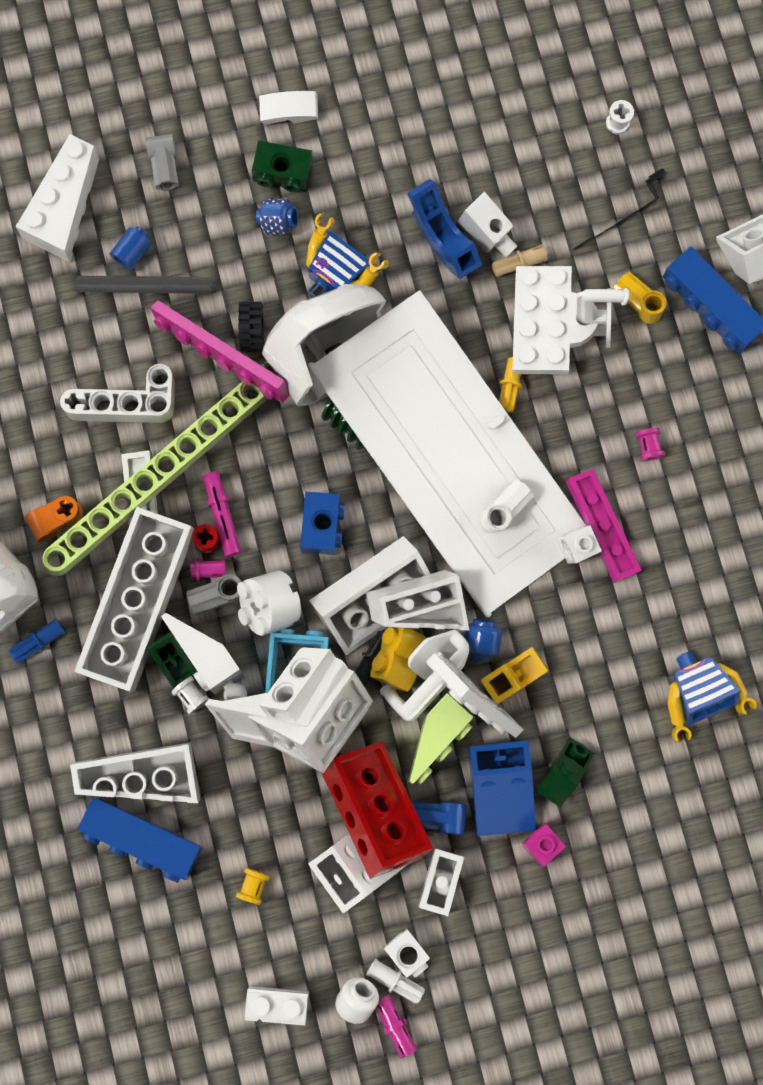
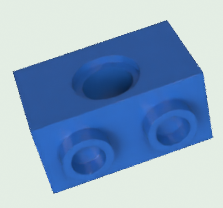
M305 491L300 543L301 553L335 555L336 547L341 548L342 531L337 530L338 520H344L345 503H340V494ZM320 518H327L331 521V525L328 529L320 530L315 526L316 521Z

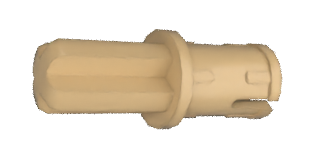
M542 244L521 252L517 250L515 255L495 261L492 264V269L495 276L499 277L516 271V266H533L546 262L548 260L547 253Z

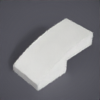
M288 91L259 96L260 121L264 125L286 120L297 124L318 119V99L315 91Z

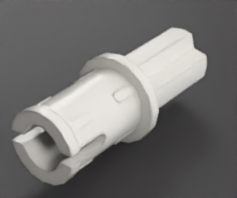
M376 958L366 973V976L388 987V992L391 993L393 990L414 1004L421 1000L425 991L423 987L401 975V970L396 972L379 962Z

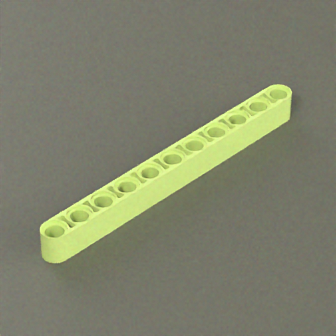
M268 362L261 365L270 372L276 373ZM241 382L49 546L42 557L46 570L54 576H61L67 573L134 515L136 507L142 508L268 398L256 386L252 384L248 386ZM251 389L257 392L258 397L248 399L244 396L243 392ZM226 407H232L237 411V415L227 417L222 411ZM205 425H211L217 431L215 434L208 436L201 429ZM184 443H190L196 449L191 454H186L180 450V447ZM168 461L174 465V469L170 472H162L158 466L160 463ZM141 480H149L153 486L148 491H142L138 489L137 484ZM120 498H126L131 502V505L126 510H120L115 506V503ZM98 517H106L109 520L108 526L103 529L96 528L93 522ZM84 536L87 539L85 546L76 548L71 545L74 537ZM59 554L65 558L64 563L60 567L49 565V560L54 555Z

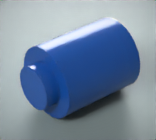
M138 226L135 229L129 227L109 255L119 265L132 271L151 246V242L148 240L150 235Z

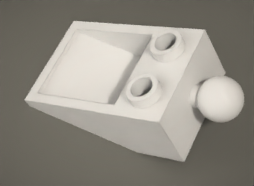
M167 613L161 616L198 671L193 675L205 692L211 690L216 695L225 689V701L247 697L245 687L240 683H234L244 675L223 644Z

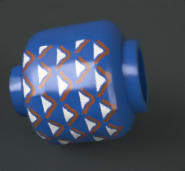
M266 199L263 201L261 208H258L256 211V222L258 225H261L263 232L268 235H288L298 225V209L288 199Z

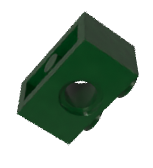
M258 140L252 166L253 182H257V184L263 187H283L289 192H306L313 164L312 150ZM279 166L288 167L284 172L275 170Z

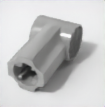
M173 134L145 138L149 162L152 163L156 190H174V188L179 186L175 163L177 154Z
M227 574L218 581L187 591V599L193 614L197 616L228 604L240 603L238 591L232 596L225 595V588L230 583L238 584L242 581L235 575Z

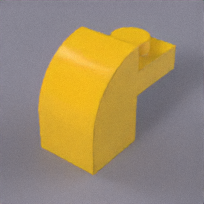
M531 647L481 679V682L495 703L499 704L547 673L549 669L535 648Z

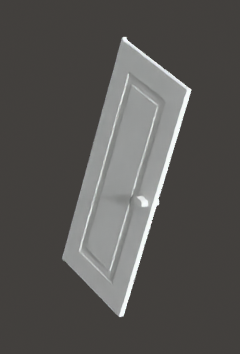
M420 290L316 363L310 362L308 364L310 371L453 572L459 575L460 582L485 617H491L492 611L565 559L556 538L580 526H586V524ZM515 479L524 483L531 490L534 497L511 520L509 526L493 533L483 529L480 524V515L483 510L488 508ZM492 511L490 521L495 526H499L501 516L499 513Z

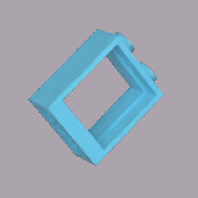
M282 629L277 631V633H270L265 693H268L275 684L278 644L328 649L329 637H323V632L306 631V635H295V630Z

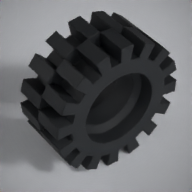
M239 302L238 329L240 352H262L264 347L262 302Z

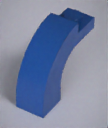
M429 179L409 191L407 194L414 209L412 214L428 244L446 268L457 278L461 279L482 266L474 243L460 232L449 216L436 183Z

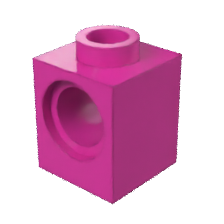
M542 824L521 843L534 860L543 867L566 847L547 824Z

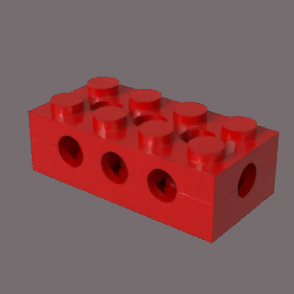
M383 741L340 755L332 760L322 775L370 879L416 862L433 849Z

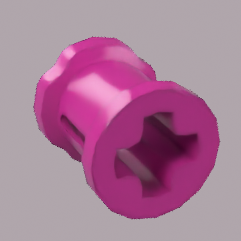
M649 428L635 433L636 438L640 441L642 451L640 460L642 462L661 459L665 456V451L661 450L658 436L661 433L660 428Z

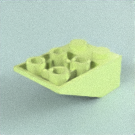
M448 693L424 718L407 782L410 785L414 784L415 781L419 785L422 784L432 773L433 770L429 766L434 760L440 763L453 749L449 746L453 739L456 738L460 741L473 727L469 724L473 716Z

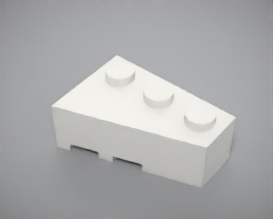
M443 570L366 593L372 621L384 627H424L470 631L460 577L455 573Z

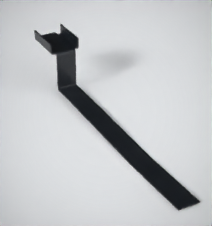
M662 168L659 171L648 176L649 179L645 181L647 183L648 188L655 197V200L643 206L634 213L630 214L629 216L622 219L621 221L614 224L605 231L579 244L573 250L604 234L608 230L617 226L618 224L633 216L637 212L641 211L645 207L656 202L659 196L656 193L653 186L651 185V183L666 175L667 172H665V170Z

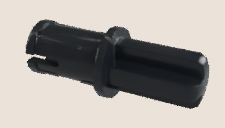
M381 631L377 632L367 652L362 653L364 657L355 671L364 687L367 686L371 679L372 662L381 650L383 636Z

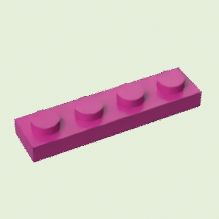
M591 469L568 478L565 482L585 524L590 525L602 550L599 554L613 583L642 571L594 470Z

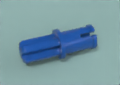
M55 618L36 632L32 630L30 636L10 648V655L17 663H20L40 649L44 651L46 645L62 634H65L66 631L58 619Z

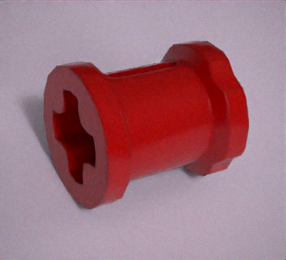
M201 524L194 529L192 540L199 552L211 554L218 549L220 538L213 526ZM206 534H209L213 540H208L207 544L203 545L200 538H205Z

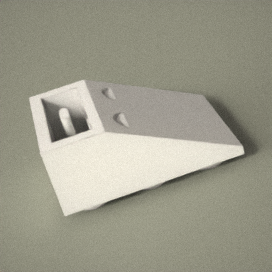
M350 834L308 863L342 913L348 911L406 867L403 866L370 879Z

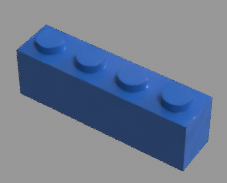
M692 246L665 270L662 277L665 279L667 287L674 292L677 291L683 297L685 305L690 310L696 311L703 318L704 324L710 330L716 331L730 350H735L740 354L763 333V318Z
M97 797L92 798L77 828L78 831L84 833L82 837L84 840L95 845H99L100 841L110 845V852L125 858L126 854H130L137 858L136 864L148 870H152L153 866L164 870L162 876L176 883L179 882L180 878L188 880L203 848L194 842Z

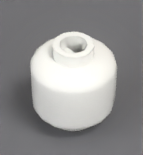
M361 977L351 978L346 981L336 997V1010L347 1022L361 1024L369 1019L377 1007L379 994L376 987L367 979Z

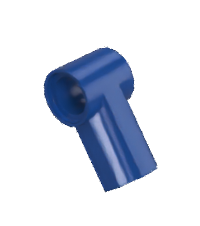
M412 802L424 829L438 830L440 833L464 835L467 805L440 802V804Z

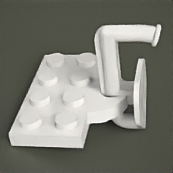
M516 266L513 374H569L570 348L584 345L593 336H606V348H610L611 302L621 303L625 306L629 300V289H586L575 293L571 292L572 266ZM594 302H607L606 310H597Z
M457 630L425 639L410 655L408 667L423 678L425 682L406 702L397 694L396 688L385 685L380 689V694L385 697L390 706L405 721L411 722L417 719L447 686L450 689L449 694L461 705L464 704L475 715L478 714L487 724H491L502 735L507 731L516 738L524 730L499 704L495 703L488 693L477 686L461 671L468 657L469 644Z

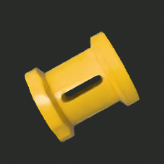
M245 868L246 876L241 891L237 892L236 897L260 905L262 890L265 882L269 881L270 876L250 868Z

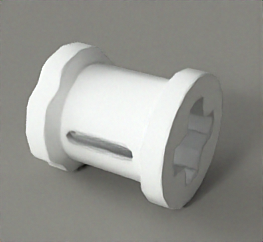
M625 100L614 102L606 119L607 129L617 135L625 133L634 115L633 106Z
M192 676L182 681L171 692L184 703L189 715L204 706L209 699L207 695L203 696L195 686Z

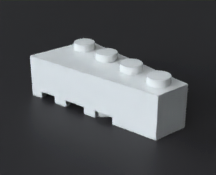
M69 134L16 225L23 240L70 263L73 256L74 243L77 241L81 218L85 213L87 196L91 191L99 162L93 145Z
M191 742L78 761L70 765L75 795L125 797L130 799H153L199 803L200 801Z

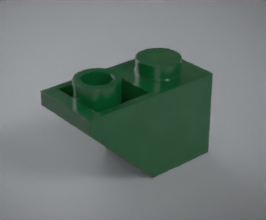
M569 737L544 775L536 791L561 808L578 786L594 753L583 744Z

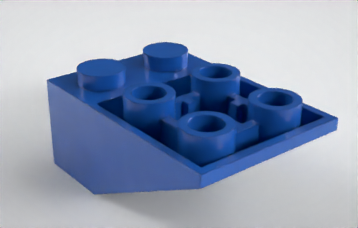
M529 740L470 746L467 748L477 837L536 831Z

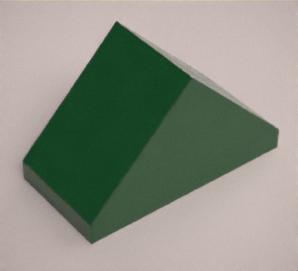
M172 632L147 646L151 656L173 689L188 677H194L193 674L197 672Z

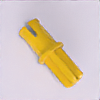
M513 357L507 359L504 380L500 381L502 389L499 403L507 414L514 411L517 393L522 388L520 384L522 374H513L512 371Z

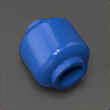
M473 619V623L468 624L470 631L465 630L464 638L469 644L468 654L472 655L471 660L489 662V657H495L500 652L502 630L496 626L495 621Z

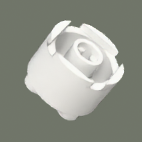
M277 570L247 579L237 585L241 607L238 611L241 624L244 626L248 625L254 633L260 636L291 627L300 618V598L297 591L292 592L289 584L293 582L286 573Z

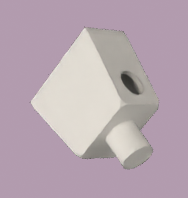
M485 192L463 212L455 224L486 253H489L496 247L506 258L517 248V245L507 235L513 228V224Z

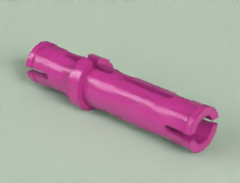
M219 471L204 474L202 479L204 480L209 498L207 505L211 507L224 557L228 558L242 553V550L239 546L228 506L230 499L228 495H225ZM223 518H224V521H225V525H226V528H227V532H228V535H229V539H228V536H227V533H226V529H225V526H224Z

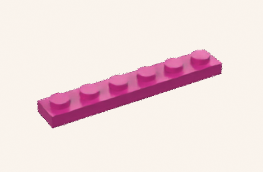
M157 300L151 307L155 317L154 323L159 329L164 332L170 331L184 345H192L202 357L206 359L212 358L224 371L229 372L231 370L237 374L244 384L256 386L266 398L270 400L274 398L282 404L290 396L285 380Z

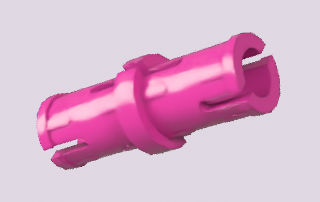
M390 994L379 999L375 1009L385 1026L383 1030L386 1035L389 1034L400 1059L418 1049L408 1033L405 1019H401Z

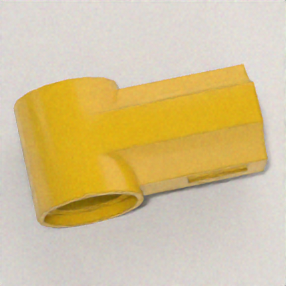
M630 271L625 273L613 289L623 290L628 288L629 300L627 304L638 312L639 318L648 324L658 322L666 307L664 295L658 291H652ZM654 304L658 307V310L650 311L646 305Z

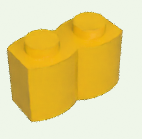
M388 627L382 636L381 650L372 662L371 677L398 690L408 692L417 676L408 667V659L427 637L410 628Z

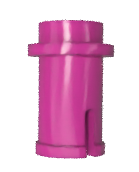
M196 558V561H190L191 579L197 578V581H200V578L224 576L225 559L199 561V558Z

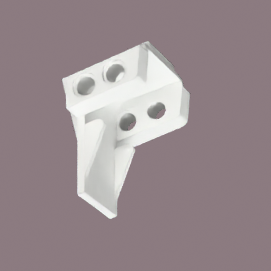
M304 647L298 650L268 693L226 701L208 699L205 706L232 739L274 747L324 773L365 716L373 700L356 673L348 669L342 660L336 658L330 649Z

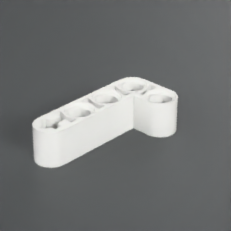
M155 364L147 372L146 391L69 389L61 396L60 404L67 416L75 421L163 423L170 420L174 413L175 380L169 367L164 364ZM160 375L168 377L164 384L158 385L154 383L155 379ZM75 401H79L80 404H77L75 409L70 407L75 405ZM100 402H110V405L106 410H97V406ZM129 402H138V407L134 411L125 410V406ZM158 402L167 404L166 408L161 412L153 411L154 405Z

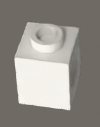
M590 525L580 526L556 538L568 564L578 563L602 551Z
M407 928L384 946V950L406 978L411 974L415 978L428 968L426 961L430 957ZM413 947L417 951V957L414 962L404 963L400 959V952L403 948Z

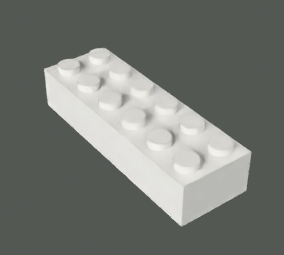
M136 507L74 672L129 692L136 691L150 653L147 646L155 640L162 621L161 616L165 613L192 541V533L194 531L192 526Z

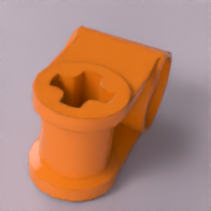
M61 496L44 506L30 511L25 515V519L37 542L41 543L75 525L82 519L84 511L80 503L72 497ZM67 505L72 507L70 509L71 515L69 516L64 514L66 512L65 507Z

